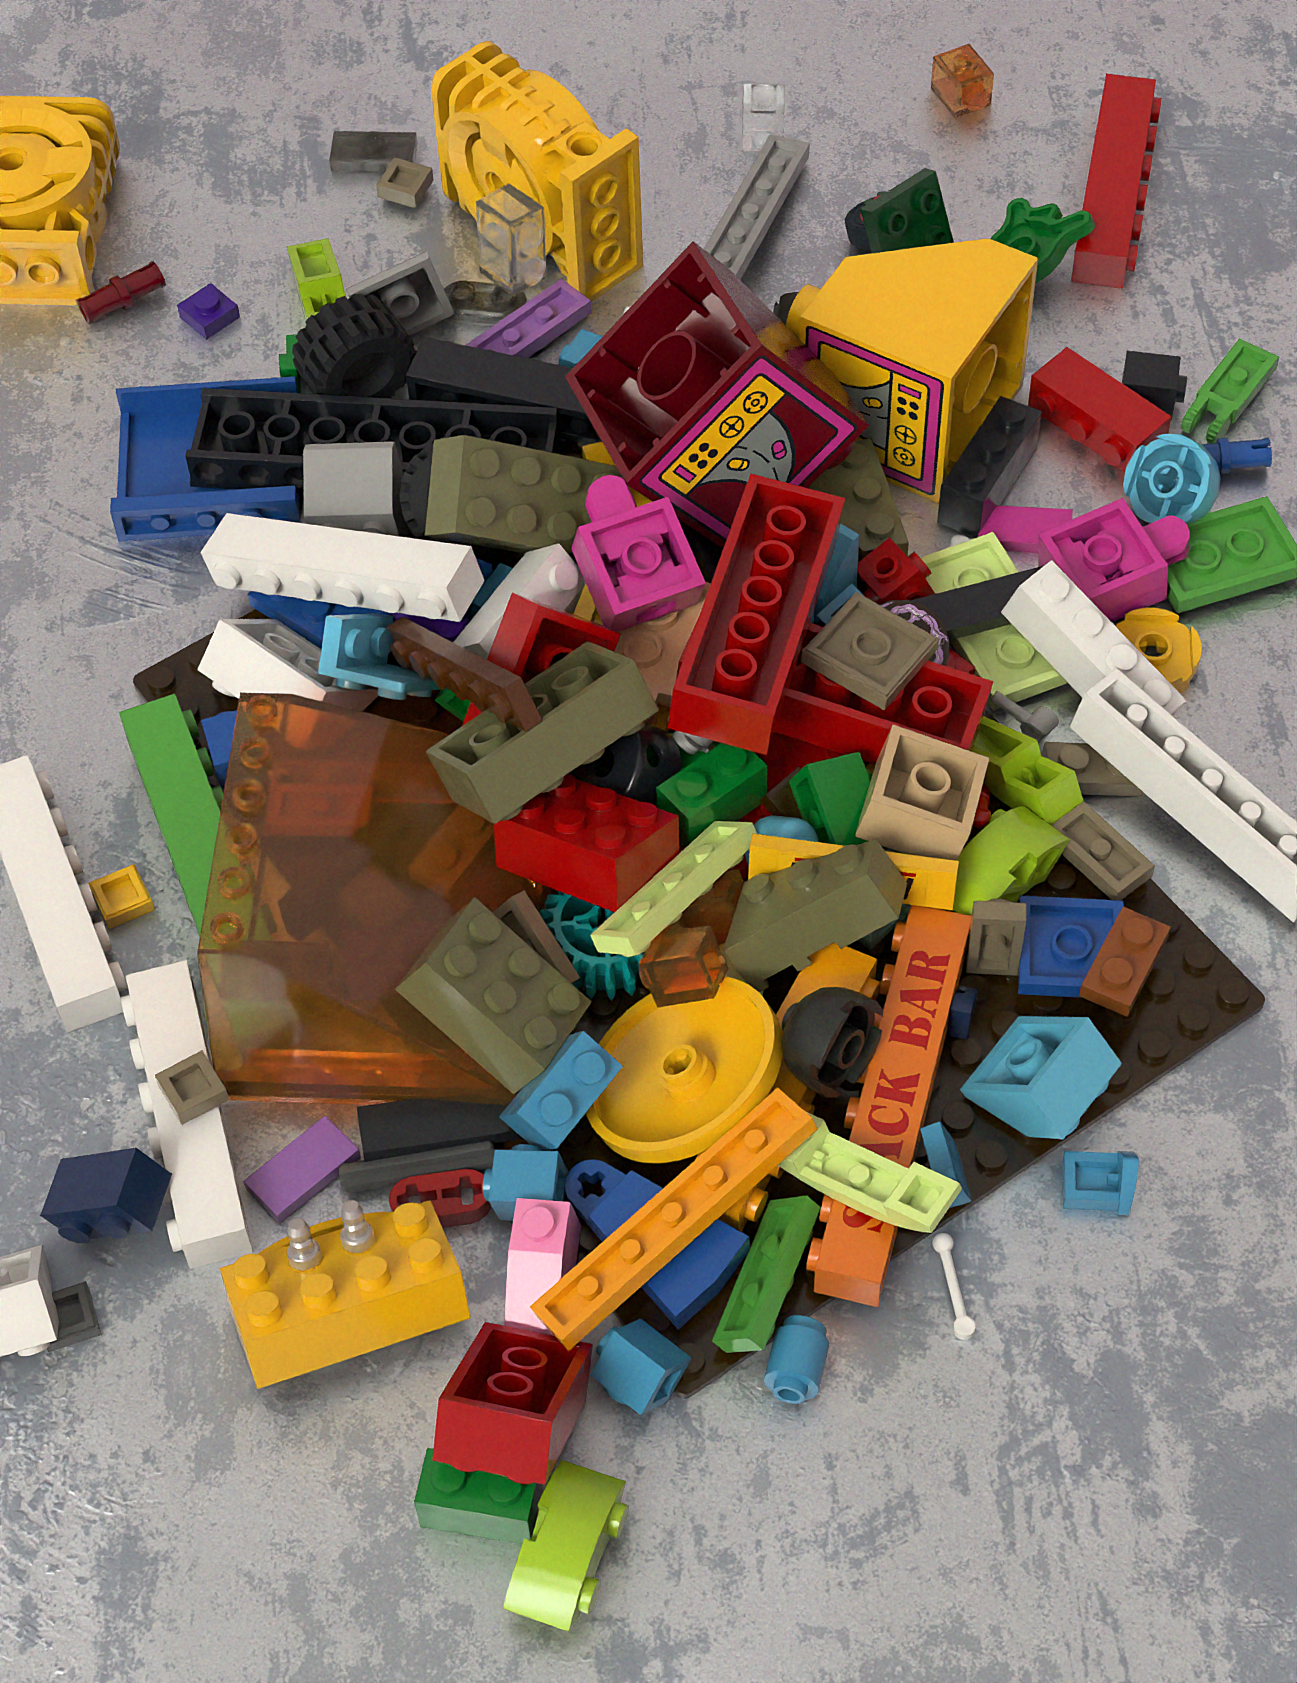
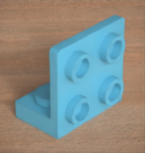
M379 613L326 616L318 674L337 678L336 686L354 690H364L365 685L378 687V696L398 700L407 699V694L431 697L432 690L440 689L434 681L429 678L422 679L412 669H404L403 667L387 664L388 654L391 651L390 644L394 641L387 626L393 623V616Z

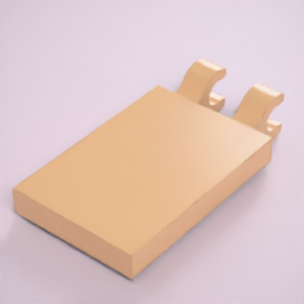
M706 582L696 605L617 632L621 636L614 652L635 661L657 707H659V704L671 706L678 662L699 618L711 583ZM657 712L647 718L645 723L654 726Z

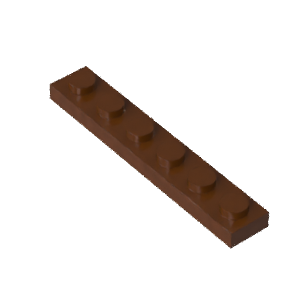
M404 617L387 626L394 640L390 644V649L397 662L404 669L411 668L422 679H431L440 689L444 690L447 688L451 690L460 700L467 699L473 702L480 711L484 712L487 710L493 713L500 722H509L525 732L543 721L521 677Z

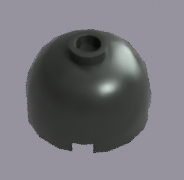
M822 987L805 996L799 1003H794L788 1008L782 1020V1048L786 1065L792 1074L811 1090L826 1098L840 1096L843 1093L835 1088L840 1086L845 1080L855 1084L875 1054L882 1033L881 1029L874 1026L875 1013L883 1017V1009L877 1001L845 987Z

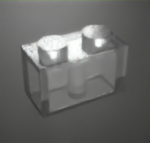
M510 183L476 201L480 273L513 297L546 278L544 207Z

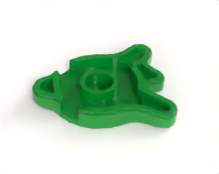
M1016 198L1008 204L1003 225L990 239L1037 257L1036 284L1055 270L1071 245L1095 228V222L1087 211H1078L1062 218L1063 215L1057 204L1051 203L1032 208L1026 199Z

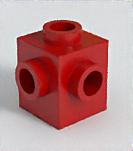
M890 537L858 562L857 574L868 588L862 594L879 605L889 600H914L935 594L926 580L932 574L927 565L915 552L907 557Z

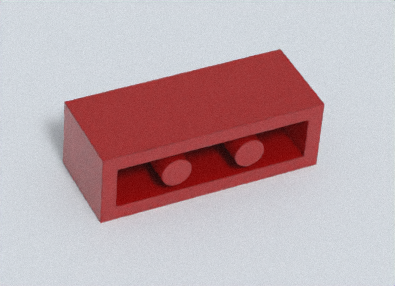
M1068 347L1064 348L1031 375L1028 406L1042 411L1041 418L1049 420L1068 433L1073 440L1081 442L1100 455L1108 464L1116 466L1123 472H1125L1133 453L1141 445L1147 446L1150 442L1159 439L1156 436L1169 434L1170 415Z

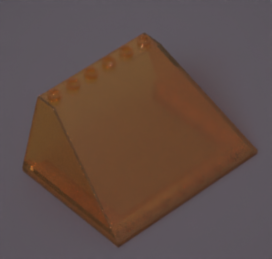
M240 692L197 951L213 1069L226 1088L229 1100L373 1105L417 1098L509 1105L520 1092L519 1090L513 1094L396 990V987L442 926L474 897L493 912L509 898L525 890L537 911L540 912L541 910H546L545 901L547 900V895L552 894V888L498 868L496 865L494 824L451 799L426 753V750L450 734L295 694Z

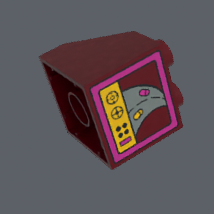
M694 241L565 376L626 484L652 502L669 497L679 520L722 549L725 546L750 473L808 488L826 469L836 467L848 457L854 447L856 438L869 426L834 373L728 267Z

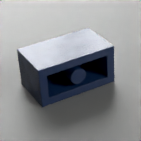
M138 1148L63 1158L58 1165L40 1216L56 1226L60 1236L75 1243H87L90 1239L105 1237L123 1239L129 1234L152 1232L172 1173Z

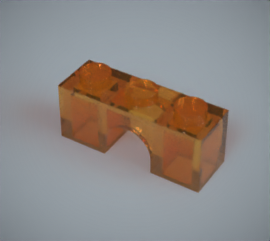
M739 870L724 872L713 883L710 891L694 900L682 912V917L678 921L668 925L651 941L650 947L642 956L638 964L640 979L643 985L649 988L657 1008L715 998L729 969L719 945L726 942L744 881Z

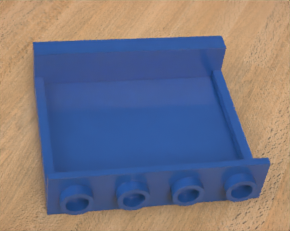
M295 376L116 388V396L121 412L117 498H111L110 514L118 542L210 536L214 533L226 513L301 523V493H296L295 486L251 489L190 487V474L185 457L187 449L191 450L202 406V388L298 393Z

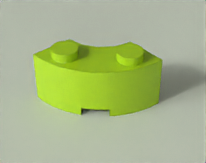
M1024 805L1015 807L1007 812L1003 809H998L991 815V819L984 829L964 847L957 859L959 865L953 910L956 913L971 916L973 901L1005 899L1016 903L1020 896L1025 894L1034 885L1045 881L1070 839Z
M564 1460L560 1461L538 1502L539 1511L533 1535L529 1540L525 1538L523 1540L503 1609L568 1632L582 1612L586 1614L591 1613L601 1583L599 1579L594 1578L599 1562L610 1538L618 1539L627 1519L629 1505L621 1503L626 1481Z

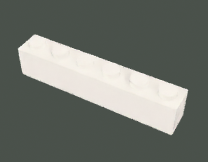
M226 513L200 552L216 586L456 622L462 620L484 582L471 546Z
M1117 668L1084 694L1069 728L1294 923L1297 920V822Z
M25 755L0 764V854L66 1033L123 1013L119 992L127 990L128 987L118 960L108 964L104 952L113 950L103 921L93 924L89 913L98 911L89 884L87 882L78 885L74 875L82 873L83 870L74 845L63 847L60 837L69 834L59 807L49 810L46 800L54 798L46 772L42 770L35 773L29 755Z
M187 960L127 974L126 980L130 995L122 996L121 1004L127 1026L136 1025L138 1038L129 1040L136 1070L145 1068L147 1082L138 1084L145 1114L154 1112L156 1126L147 1128L154 1159L163 1158L165 1169L172 1173L163 1199L164 1205L173 1204L175 1213L174 1219L166 1221L173 1252L183 1250L190 1269L253 1253L221 1105L181 1125L155 1078V1074L203 1050L212 1065L195 986Z

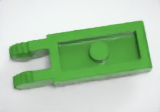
M1238 339L1198 390L1196 399L1186 412L1180 429L1192 433L1202 421L1207 410L1217 416L1208 427L1205 437L1206 441L1216 443L1217 438H1223L1231 422H1236L1276 370L1279 356L1242 339Z

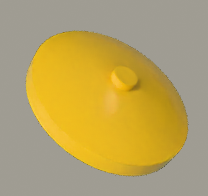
M707 975L692 977L671 983L647 995L617 1019L599 1042V1045L623 1067L587 1110L586 1116L591 1126L613 1151L625 1158L638 1162L667 1163L686 1159L706 1151L770 1093L778 1076L783 1058V1033L777 1016L756 989L741 980L726 976Z

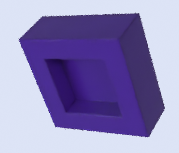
M212 283L177 304L179 317L206 340L240 318L238 305Z

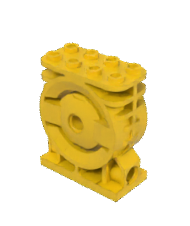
M484 41L473 46L470 50L436 71L432 79L431 94L442 190L446 197L453 202H459L460 207L472 215L485 232L511 254L531 261L540 260L548 254L551 255L561 273L567 276V283L591 300V302L643 267L639 137L625 128L609 139L599 131L585 108L563 85L542 72L530 69L524 70L514 57L509 54H502L501 48L492 41Z
M0 96V304L77 305L76 299L83 298L95 291L92 282V273L97 255L95 245L106 226L107 207L105 200L106 195L110 193L112 188V178L116 172V160L120 153V143L113 113L110 107L103 101L90 97Z

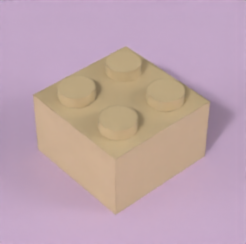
M892 725L875 764L855 837L867 841L877 839L881 846L904 854L957 861L971 832L989 758Z

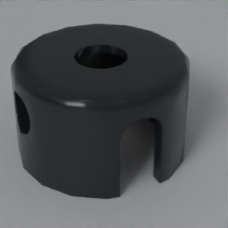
M645 723L639 731L628 736H621L605 747V752L597 760L579 765L572 770L571 775L577 780L600 788L612 789L617 794L639 802L651 803L657 807L656 787L681 771L682 761L679 746L672 735L659 727ZM647 745L653 748L658 755L659 761L656 767H652L647 760Z

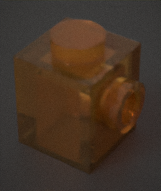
M970 44L933 56L931 89L954 118L991 105L994 73Z

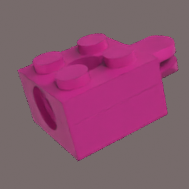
M607 475L596 479L589 487L585 499V508L591 523L577 528L571 549L604 627L618 632L696 605L706 582L669 497L637 507L630 488L622 477Z
M1121 498L1039 533L1038 567L1044 566L1052 560L1111 622L1125 617V614L1132 610L1149 607L1167 598L1168 566L1188 557L1190 531L1188 525L1182 519L1173 515L1142 527L1125 500ZM1114 574L1111 577L1105 578L1107 575Z

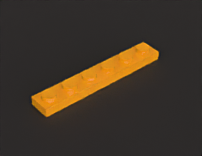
M777 1087L529 1307L568 1351L571 1350L817 1131L818 1128L813 1118Z

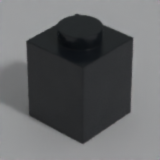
M1126 351L1122 384L1170 415L1171 420L1175 402L1184 403L1187 376L1179 375L1181 356Z

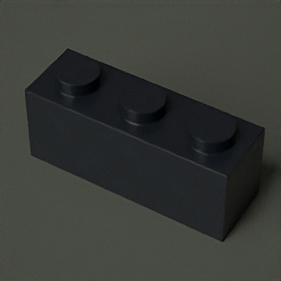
M1003 396L998 398L941 484L937 523L975 538L978 537V533L982 530L995 507L1002 504L1035 453L1042 411Z

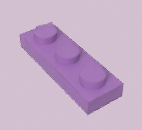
M561 278L466 344V346L529 358L592 313L591 300Z

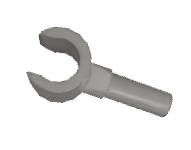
M996 691L991 698L993 703L1021 723L1020 729L1023 734L1037 741L1048 735L1059 724L1058 717L1047 707L1040 706L1031 714L999 691Z

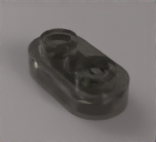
M463 280L453 282L444 288L455 313L447 319L456 324L491 328L527 303L525 293L518 287L511 285Z

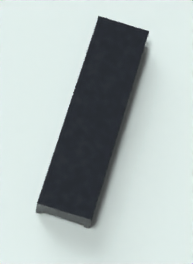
M202 388V406L191 450L187 449L185 457L190 474V487L251 489L295 486L296 493H304L303 450L306 444L395 442L404 474L415 454L420 453L424 449L423 447L434 443V440L467 435L559 454L562 437L559 434L557 408Z

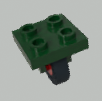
M927 168L917 172L888 192H878L876 197L857 204L847 213L844 219L850 243L858 249L871 250L872 253L954 243L937 173Z

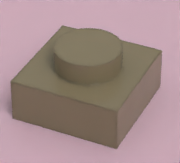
M394 157L376 184L378 198L416 208L434 181L433 170L431 167Z
M203 1050L155 1074L160 1090L181 1125L229 1100L226 1088Z

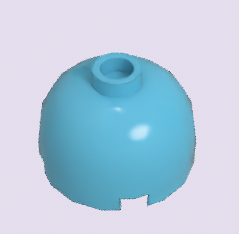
M1162 434L1156 436L1159 439L1150 442L1147 446L1141 445L1133 453L1126 466L1123 483L1125 495L1130 498L1131 505L1134 508L1132 510L1136 516L1148 523H1153L1169 515L1182 519L1186 524L1194 523L1210 512L1218 498L1221 482L1218 464L1203 445L1184 435Z

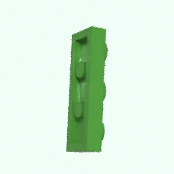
M807 1195L769 1201L712 1340L713 1343L726 1353L764 1350L767 1341L771 1338L775 1329L776 1318L787 1292L793 1285L794 1273L805 1246L812 1237V1229L821 1209Z

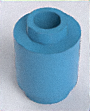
M801 1315L789 1316L784 1320L783 1326L775 1331L764 1383L772 1391L773 1395L783 1402L799 1404L806 1399L814 1398L819 1392L829 1349V1341L826 1338V1327L816 1319Z

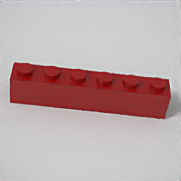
M1106 73L1082 208L1083 211L1091 214L1095 222V228L1076 243L1071 282L1123 289L1125 272L1135 271L1138 245H1130V241H1139L1143 215L1135 214V210L1144 211L1148 185L1140 184V180L1149 181L1153 156L1144 154L1145 151H1154L1157 126H1149V123H1158L1162 98L1154 97L1156 79Z

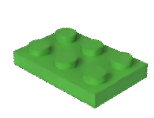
M1268 496L1210 512L1196 522L1187 524L1190 531L1188 557L1168 566L1167 597L1178 614L1296 579L1297 544Z

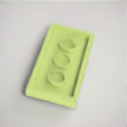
M994 532L921 557L932 573L926 580L935 594L1019 572ZM1012 624L950 640L958 655L975 666L974 675L994 681L988 700L993 711L1000 708L991 701L996 691H999L1016 703L1068 683Z

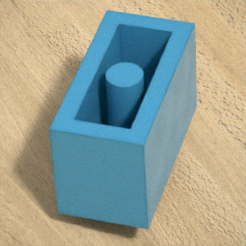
M581 1031L571 1034L547 1069L520 1090L499 1118L530 1145L537 1146L543 1151L557 1149L623 1066L586 1032Z

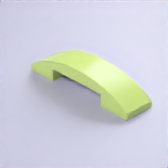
M806 1112L813 1118L818 1130L778 1166L816 1190L866 1215L902 1228L919 1232H933L961 1192L962 1187L959 1182L916 1162H913L909 1169L829 1132L823 1119Z

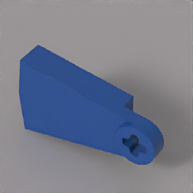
M585 1160L576 1164L569 1171L565 1179V1192L568 1202H571L574 1211L580 1215L602 1242L663 1189L632 1170L626 1175L600 1160ZM599 1179L603 1180L601 1186L604 1194L601 1197L590 1194L586 1199L583 1198L584 1192L581 1183L587 1180L589 1183L594 1184ZM717 1219L642 1285L641 1288L679 1330L721 1291L750 1250L749 1236Z

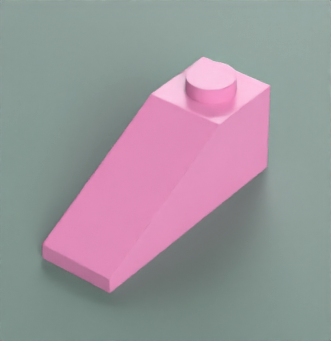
M517 1198L508 1249L504 1326L554 1336L536 1317L529 1306L576 1266L582 1225L571 1202Z

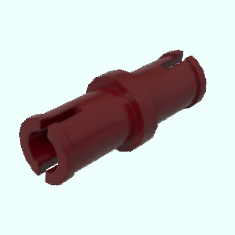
M151 261L148 265L122 278L118 275L110 278V284L83 298L76 299V303L84 319L90 325L95 320L121 307L124 310L133 307V301L160 287H165L166 282L157 264Z

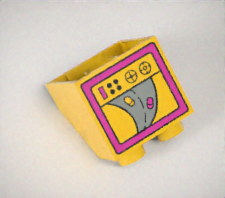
M989 238L849 256L843 259L821 289L807 284L798 292L789 310L786 326L834 373L869 424L855 441L872 438L887 482L939 504L941 484L998 398L1003 396L1014 400L1023 387L1038 264L1037 257Z

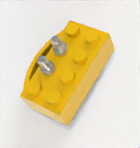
M353 1200L347 1201L342 1206L340 1218L321 1222L310 1227L304 1219L294 1218L288 1224L287 1237L280 1239L258 1254L244 1255L238 1258L234 1264L219 1268L231 1313L257 1389L471 1318L460 1267L431 1200L420 1204L413 1202L405 1203L397 1207L394 1212L363 1213V1209L358 1202Z

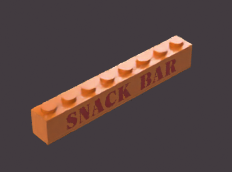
M911 905L907 922L897 921L891 951L898 952L895 965L886 963L882 976L880 994L887 995L883 1017L875 1013L874 1026L882 1030L880 1042L871 1062L857 1081L864 1084L860 1098L850 1097L844 1122V1128L852 1129L849 1138L850 1142L908 1169L915 1162L921 1138L920 1128L924 1126L948 1030L950 1007L959 985L966 957L971 922L970 915ZM824 1194L819 1221L827 1223L823 1239L813 1237L806 1270L815 1272L814 1292L879 1307L898 1226L859 1212Z

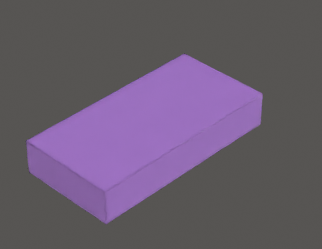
M324 1116L243 1182L246 1190L280 1224L339 1176V1167L342 1164L356 1162L361 1158L359 1148L333 1122Z

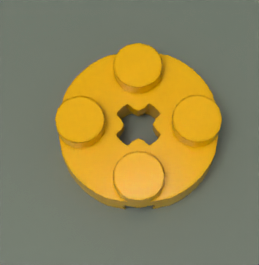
M1139 608L1126 613L1124 620L1116 624L1118 630L1179 693L1186 691L1190 680L1197 673L1200 663L1202 644L1198 632L1192 625L1189 630L1185 625L1178 622L1179 615L1169 610ZM1147 646H1156L1157 653H1162L1163 655L1152 657L1143 652L1146 651Z

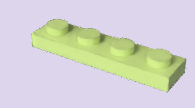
M714 821L590 935L597 951L600 953L622 954L625 957L636 956L646 951L650 947L651 941L664 928L678 921L682 917V912L694 900L709 892L713 887V883L725 871L742 861L743 855L750 848L752 833L757 834L753 823Z

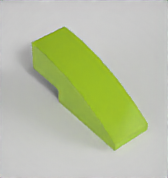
M329 238L286 246L305 321L311 315L315 316L319 313V308L325 304L331 305L335 303L337 298L346 296L342 276Z
M985 716L983 717L971 752L989 758L983 782L994 796L1012 809L1024 805L1050 825L1084 802L1074 770L1043 757L1036 739Z

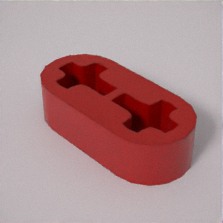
M460 1169L408 1177L396 1183L389 1193L391 1212H394L400 1205L408 1203V1198L412 1196H419L421 1203L431 1200L442 1228L478 1222L487 1216L491 1209V1204L489 1201H485L483 1195L484 1175L473 1169ZM466 1188L472 1189L473 1203L469 1205H463L461 1200V1190Z

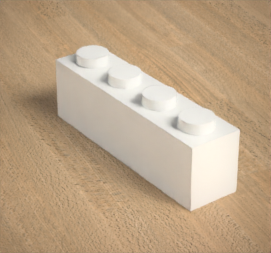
M1052 560L1022 583L1001 611L1010 623L1082 698L1089 689L1117 668L1172 716L1187 701Z

